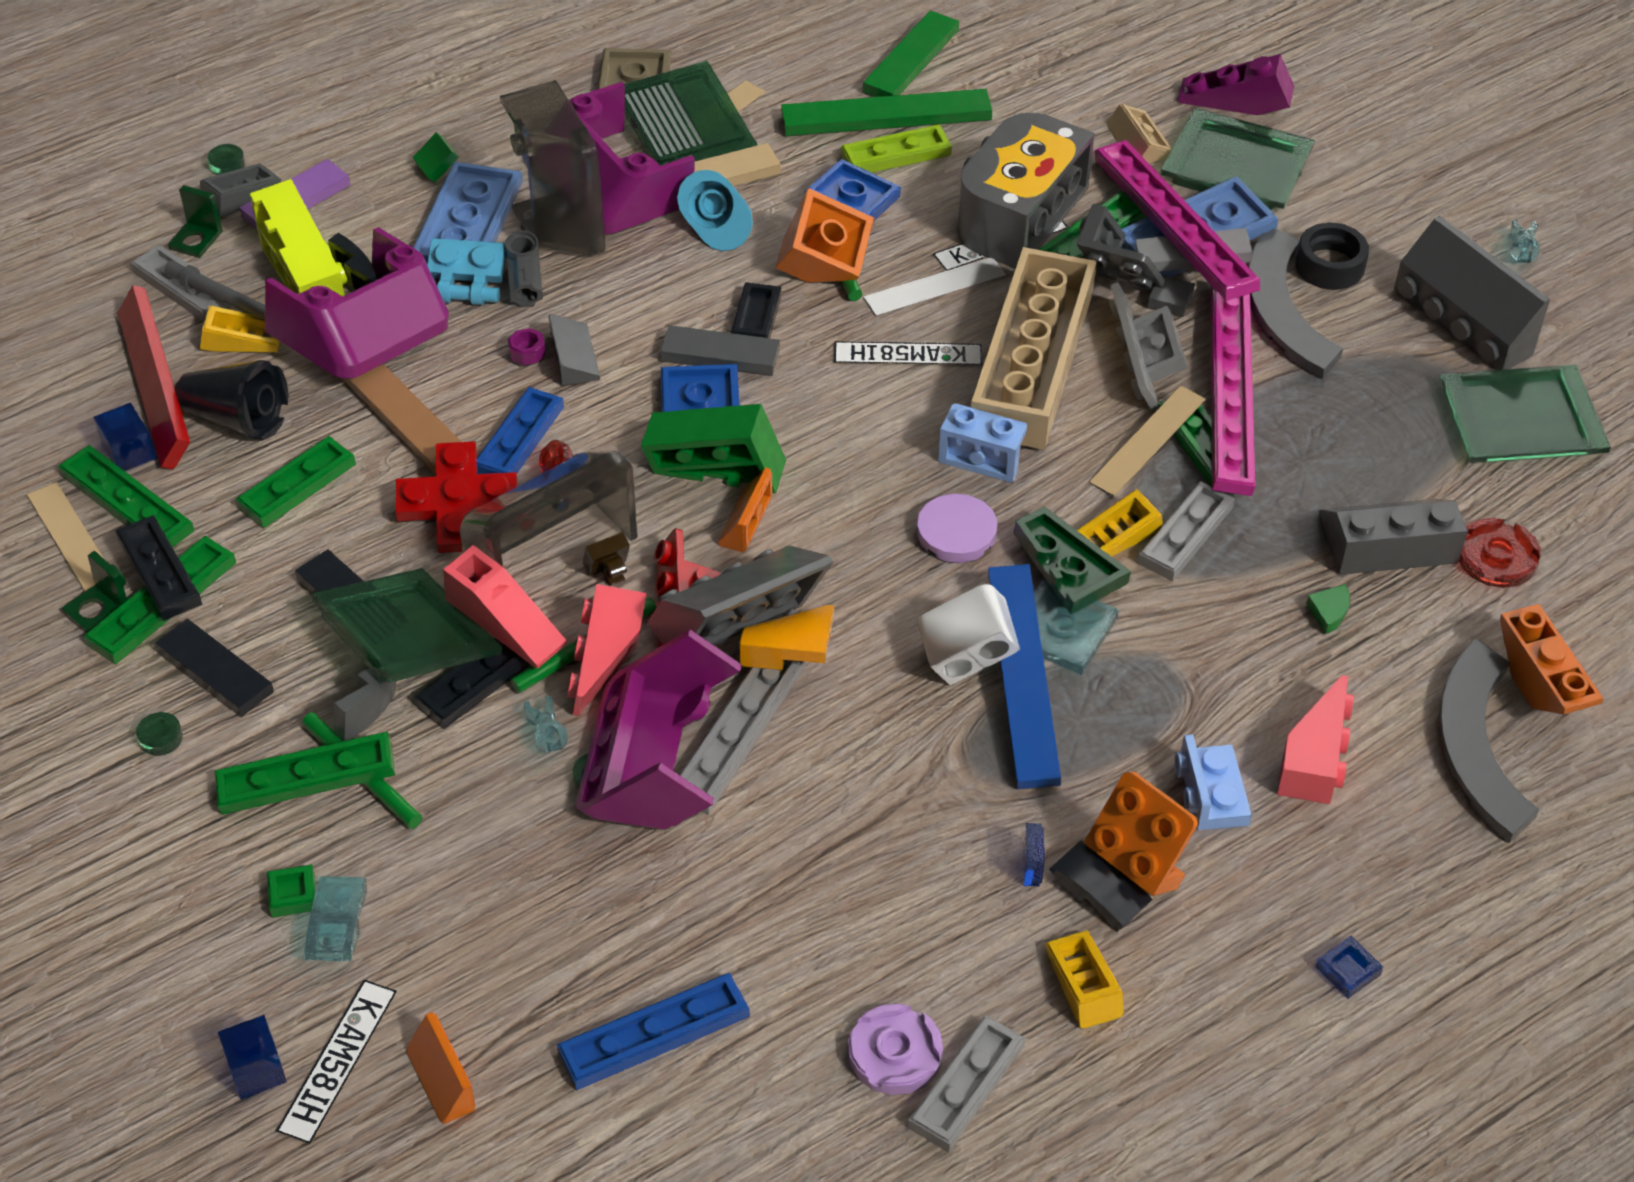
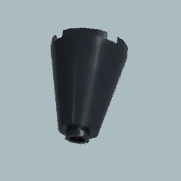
M258 360L183 374L175 385L176 396L183 411L252 438L267 439L275 435L285 418L279 417L281 405H288L287 381L283 370L279 366L272 365L270 361Z

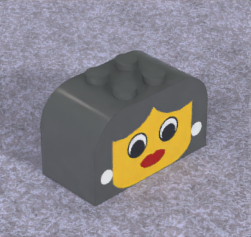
M1021 113L1004 120L991 136L987 135L984 138L979 150L973 156L970 155L963 165L958 221L960 241L971 251L1016 269L1023 247L1040 249L1088 190L1095 133L1040 113Z

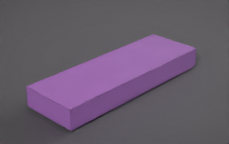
M328 159L292 178L307 210L350 186L349 175ZM250 201L239 207L241 217L257 229L252 202Z

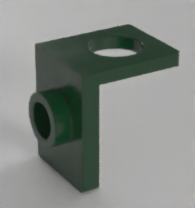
M183 185L179 192L187 223L169 242L168 246L170 250L201 258L223 232L217 203L213 193ZM192 235H199L204 238L201 243L193 246L183 243L184 239Z
M95 550L87 555L95 585L62 607L63 613L85 633H88L127 600L124 590L126 585L125 577L116 566L110 565ZM89 602H98L104 606L103 612L94 618L83 617L80 614V609Z

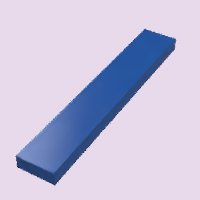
M1030 564L988 567L989 585H992L1006 599L1020 650L1015 654L1000 661L1017 789L1061 786V772Z

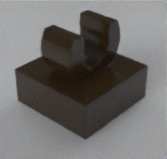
M624 532L586 546L582 563L589 576L603 572L609 586L625 581L623 574L627 573V568L624 562L627 560L630 544Z

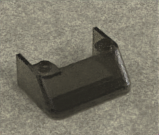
M553 80L501 95L500 102L514 123L515 134L510 135L513 151L517 157H523L528 169L531 199L512 204V209L520 222L521 231L533 233L538 239L540 248L589 257L604 253L606 247L597 149L591 134L557 81Z
M585 451L578 453L567 461L492 501L470 510L464 516L460 526L463 553L474 545L503 566L502 554L594 504L624 532L630 541L638 538L633 467L631 463L617 451Z

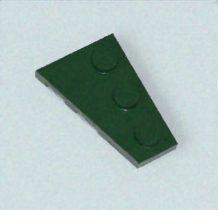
M1045 506L1016 520L1014 535L1070 615L1129 583L1131 574L1129 569Z

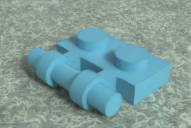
M431 238L428 267L433 278L440 279L436 285L444 302L451 303L452 300L471 301L472 305H484L485 302L498 303L500 289L497 287H487V283L503 282L506 260L505 243ZM455 280L473 281L471 286L454 285Z

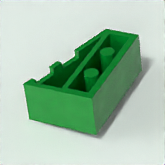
M762 404L653 412L640 446L653 473L701 482H703L704 476L725 479L727 480V486L739 488L741 482L750 483L765 467L769 468L772 472V493L775 494L786 463L784 453Z

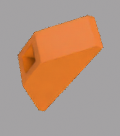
M1540 604L1501 614L1500 623L1507 658L1510 662L1511 677L1532 709L1564 715L1602 704L1604 698Z

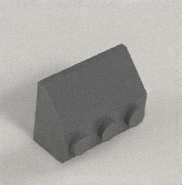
M1436 498L1320 509L1319 517L1339 575L1458 564L1468 532L1457 502L1453 500Z

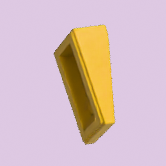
M209 305L202 329L200 349L215 352H278L281 341L271 335L270 338L262 337L263 333H267L265 332V321L247 313Z
M1135 489L1077 531L1091 542L1090 537L1097 535L1105 544L1100 548L1112 557L1155 535L1163 526L1162 514L1138 489ZM1134 515L1140 519L1136 523L1131 518ZM1123 521L1128 529L1123 531L1118 523ZM1110 528L1116 537L1111 539L1104 530Z
M1088 930L1045 943V950L1070 1008L1082 1029L1123 1016V991ZM1083 952L1086 953L1085 956H1081L1068 961H1065L1064 959L1066 957H1070Z

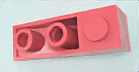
M472 545L443 569L446 601L536 669L541 667L567 644V640L506 569L476 546Z
M596 584L594 599L585 598L581 623L588 624L589 626L587 636L578 635L574 660L582 661L580 674L571 673L567 698L575 699L572 715L579 716L636 650L646 593Z
M1341 675L1288 734L1281 760L1277 795L1330 804L1334 787L1343 788L1347 763L1340 762L1339 755L1340 753L1346 754L1350 738V728L1343 727V719L1350 720L1354 695L1346 694L1348 676Z

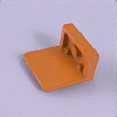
M1131 771L1121 776L1083 843L1138 884L1145 892L1156 896L1178 889L1186 874L1174 865L1196 830L1198 821L1192 813L1138 773Z

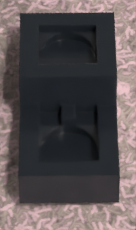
M339 232L328 240L335 263L340 262L345 271L348 288L351 293L377 280L370 260L356 244Z
M1080 840L1049 870L1078 903L1086 898L1112 928L1118 932L1153 899L1143 888L1085 845L1084 841Z

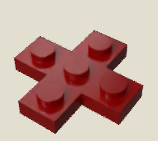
M476 441L436 443V477L396 479L397 521L437 519L438 553L465 552L472 545L479 549V517L519 515L517 472L477 474Z

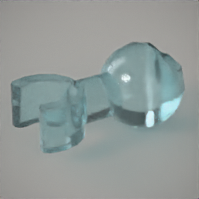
M1514 219L1512 221L1509 236L1514 241L1511 245L1510 253L1517 262L1531 263L1540 254V244L1535 239L1538 227L1536 222H1531V226L1524 230L1523 227L1518 225V220Z
M547 695L545 696L546 706L543 708L544 712L541 713L538 709L532 708L529 701L524 702V710L528 723L537 726L534 733L536 746L540 751L549 754L552 751L562 750L566 746L568 732L562 723L554 720L556 715L553 698Z

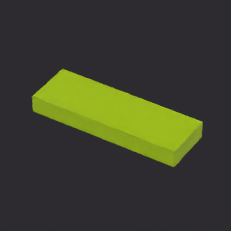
M938 124L841 145L840 155L843 160L872 173L951 156L952 145L942 127Z

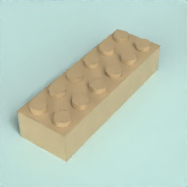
M1026 247L1022 249L971 401V408L1027 423V432L1021 443L1023 446L1046 450L1092 298L1097 261Z

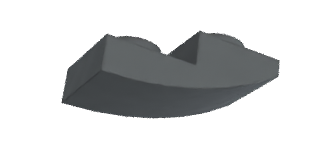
M389 657L386 659L394 666L396 671H392L383 661H380V663L387 669L388 673H384L376 664L368 666L358 674L357 690L344 695L334 703V734L340 740H351L360 734L383 713L396 692L397 665Z

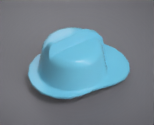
M711 170L696 171L685 178L679 188L677 196L678 205L682 215L700 238L711 248L720 251L734 250L744 244L751 233L753 225L752 212L746 201L728 179L719 172Z

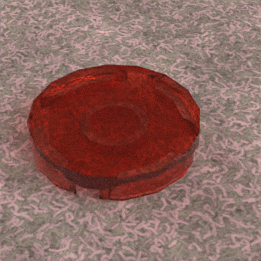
M1479 519L1466 527L1468 532L1459 559L1461 568L1470 577L1488 586L1507 588L1519 586L1529 581L1538 569L1541 556V548L1536 537L1525 527L1517 523L1514 526L1504 524L1505 519Z

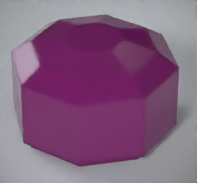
M531 328L516 330L507 339L511 360L521 365L538 363L546 355L543 335Z

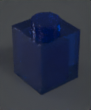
M131 402L93 417L102 446L111 461L121 469L127 471L156 459L149 431Z
M265 1015L218 1031L240 1100L287 1083Z

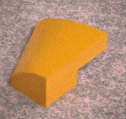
M825 605L745 627L740 642L741 666L783 670L784 660L825 664L828 641H830L834 605Z

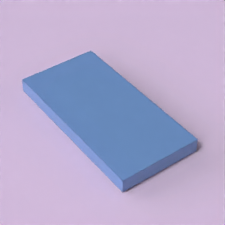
M454 162L413 247L423 255L427 265L431 238L496 242L523 183L522 172Z
M1237 176L1185 199V202L1213 231L1246 228L1250 241L1278 226V218ZM1146 217L1122 228L1126 237L1121 248L1136 252V239L1164 237L1165 235ZM1188 269L1162 271L1160 274L1173 277Z

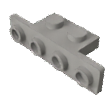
M1116 282L1111 285L1114 299L1109 300V304L1116 320L1121 321V325L1116 326V330L1123 346L1128 347V351L1123 353L1125 362L1131 374L1135 373L1136 378L1131 380V385L1139 401L1145 399L1150 409L1154 411L1158 409V400L1152 382L1188 368L1177 328L1168 306L1135 319L1129 300L1119 283Z

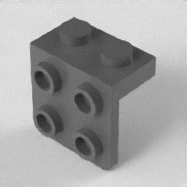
M1092 204L1089 214L1084 216L1079 228L1080 237L1076 245L1085 255V259L1097 261L1096 274L1109 281H1116L1117 278L1126 279L1135 287L1144 290H1150L1151 286L1154 287V285L1163 287L1165 280L1147 255L1121 248L1126 235L1107 207Z

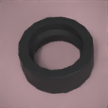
M1332 222L1316 224L1306 229L1301 235L1295 266L1301 277L1317 287L1331 290L1349 288L1357 284L1364 276L1369 255V244L1360 232L1345 224ZM1334 250L1345 254L1351 260L1345 262L1326 261L1319 258L1314 252Z

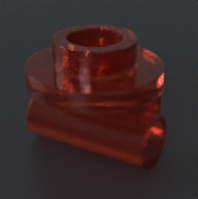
M552 440L541 450L539 466L544 477L552 480L564 477L569 482H576L582 477L580 468L568 444H565L563 441Z

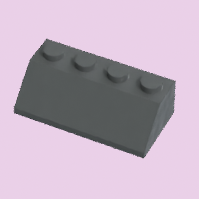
M1441 216L1434 218L1400 261L1394 289L1404 298L1418 307L1429 318L1437 322L1500 373L1507 371L1534 354L1550 302L1548 297Z
M787 546L775 552L772 549H768L760 553L750 563L742 565L741 562H737L725 569L719 576L712 579L709 576H704L695 581L686 590L678 593L674 589L665 593L656 601L657 608L647 623L663 645L689 629L712 645H717L743 633L744 628L747 626L773 620L788 613L790 609L795 610L802 607L834 561L829 555L794 546Z

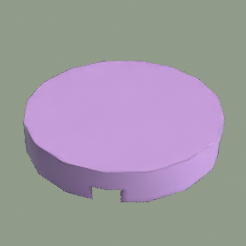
M953 493L938 496L925 504L918 515L917 537L921 546L927 552L929 549L936 553V558L946 562L963 563L977 560L984 556L985 550L993 547L996 542L998 521L993 510L984 501L970 495Z
M899 1003L880 1005L865 1012L857 1020V1025L851 1031L848 1039L849 1064L857 1078L872 1090L889 1095L910 1094L926 1086L938 1073L942 1060L943 1046L941 1033L933 1020L923 1012L920 1015L918 1012L912 1011L911 1006Z

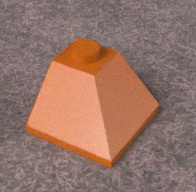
M808 188L783 238L775 268L808 283L857 280L860 276L874 217Z

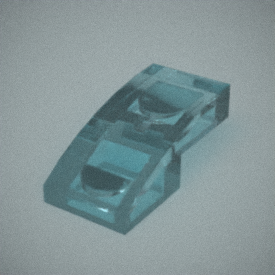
M320 877L308 924L304 950L305 960L352 961L360 935L359 916L367 895L366 878Z

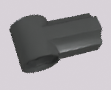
M528 231L513 232L505 240L510 301L519 304L520 307H534L536 302L543 299L538 239L533 233Z

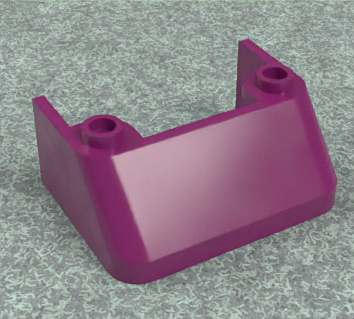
M622 82L571 98L535 149L537 168L594 231L602 234L616 233L680 210L677 198L680 185L687 176L695 172V158L692 155L660 166L653 158L644 153H633L619 158L602 140V138L624 131L625 85Z
M379 227L373 229L372 266L377 280L342 297L326 286H314L297 294L273 278L265 280V332L327 372L340 378L358 377L443 333L448 328L449 311L423 255L412 246L407 245Z
M689 629L618 671L610 679L602 695L576 800L577 809L596 820L666 830L712 806L714 798L675 773L674 766L683 727L693 721L701 720L706 715L710 707L709 697L711 688L740 672L741 664Z

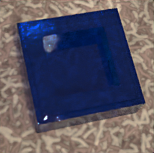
M1026 823L1023 844L1024 886L1040 887L1045 864L1044 827H1042V823Z
M1352 935L1320 956L1315 966L1347 999L1381 976L1384 968Z

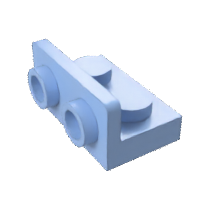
M955 403L951 406L940 428L938 462L1013 483L1018 473L1020 445L1027 432V423Z
M1193 734L1184 735L1181 751L1175 752V771L1178 778H1184L1186 785L1183 792L1184 806L1187 811L1193 813L1197 818V831L1249 826L1252 814L1233 745L1197 748Z

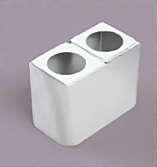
M992 585L977 586L921 615L917 621L930 667L949 685L991 666L1020 650L1006 599Z

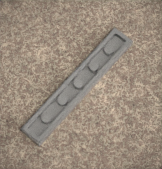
M790 609L786 616L799 612ZM784 660L783 670L751 667L680 773L681 777L714 798L713 805L701 812L708 815L711 813L808 662Z

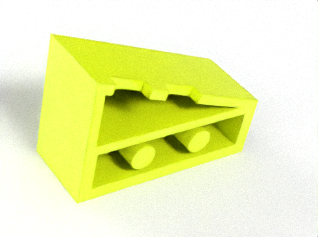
M292 179L250 193L261 249L284 285L297 294L314 286H326L342 297L345 296L343 284L347 283L345 271L340 262L335 263L327 242L323 240Z

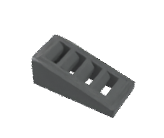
M261 163L202 179L200 180V190L215 195L219 216L223 218L250 202V193L281 183V178Z

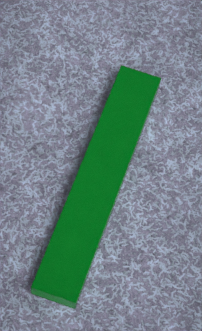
M986 88L781 104V115L785 136L988 121L992 120V107Z

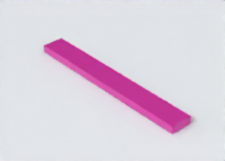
M1127 140L1095 149V161L1225 301L1260 291V278Z
M1210 285L1212 490L1252 496L1255 489L1250 294L1225 301Z

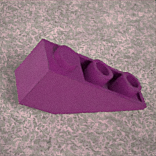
M1281 54L1269 57L1261 56L1253 61L1237 65L1229 64L1217 70L1205 73L1198 72L1183 78L1178 100L1183 104L1261 115L1290 108L1294 84Z

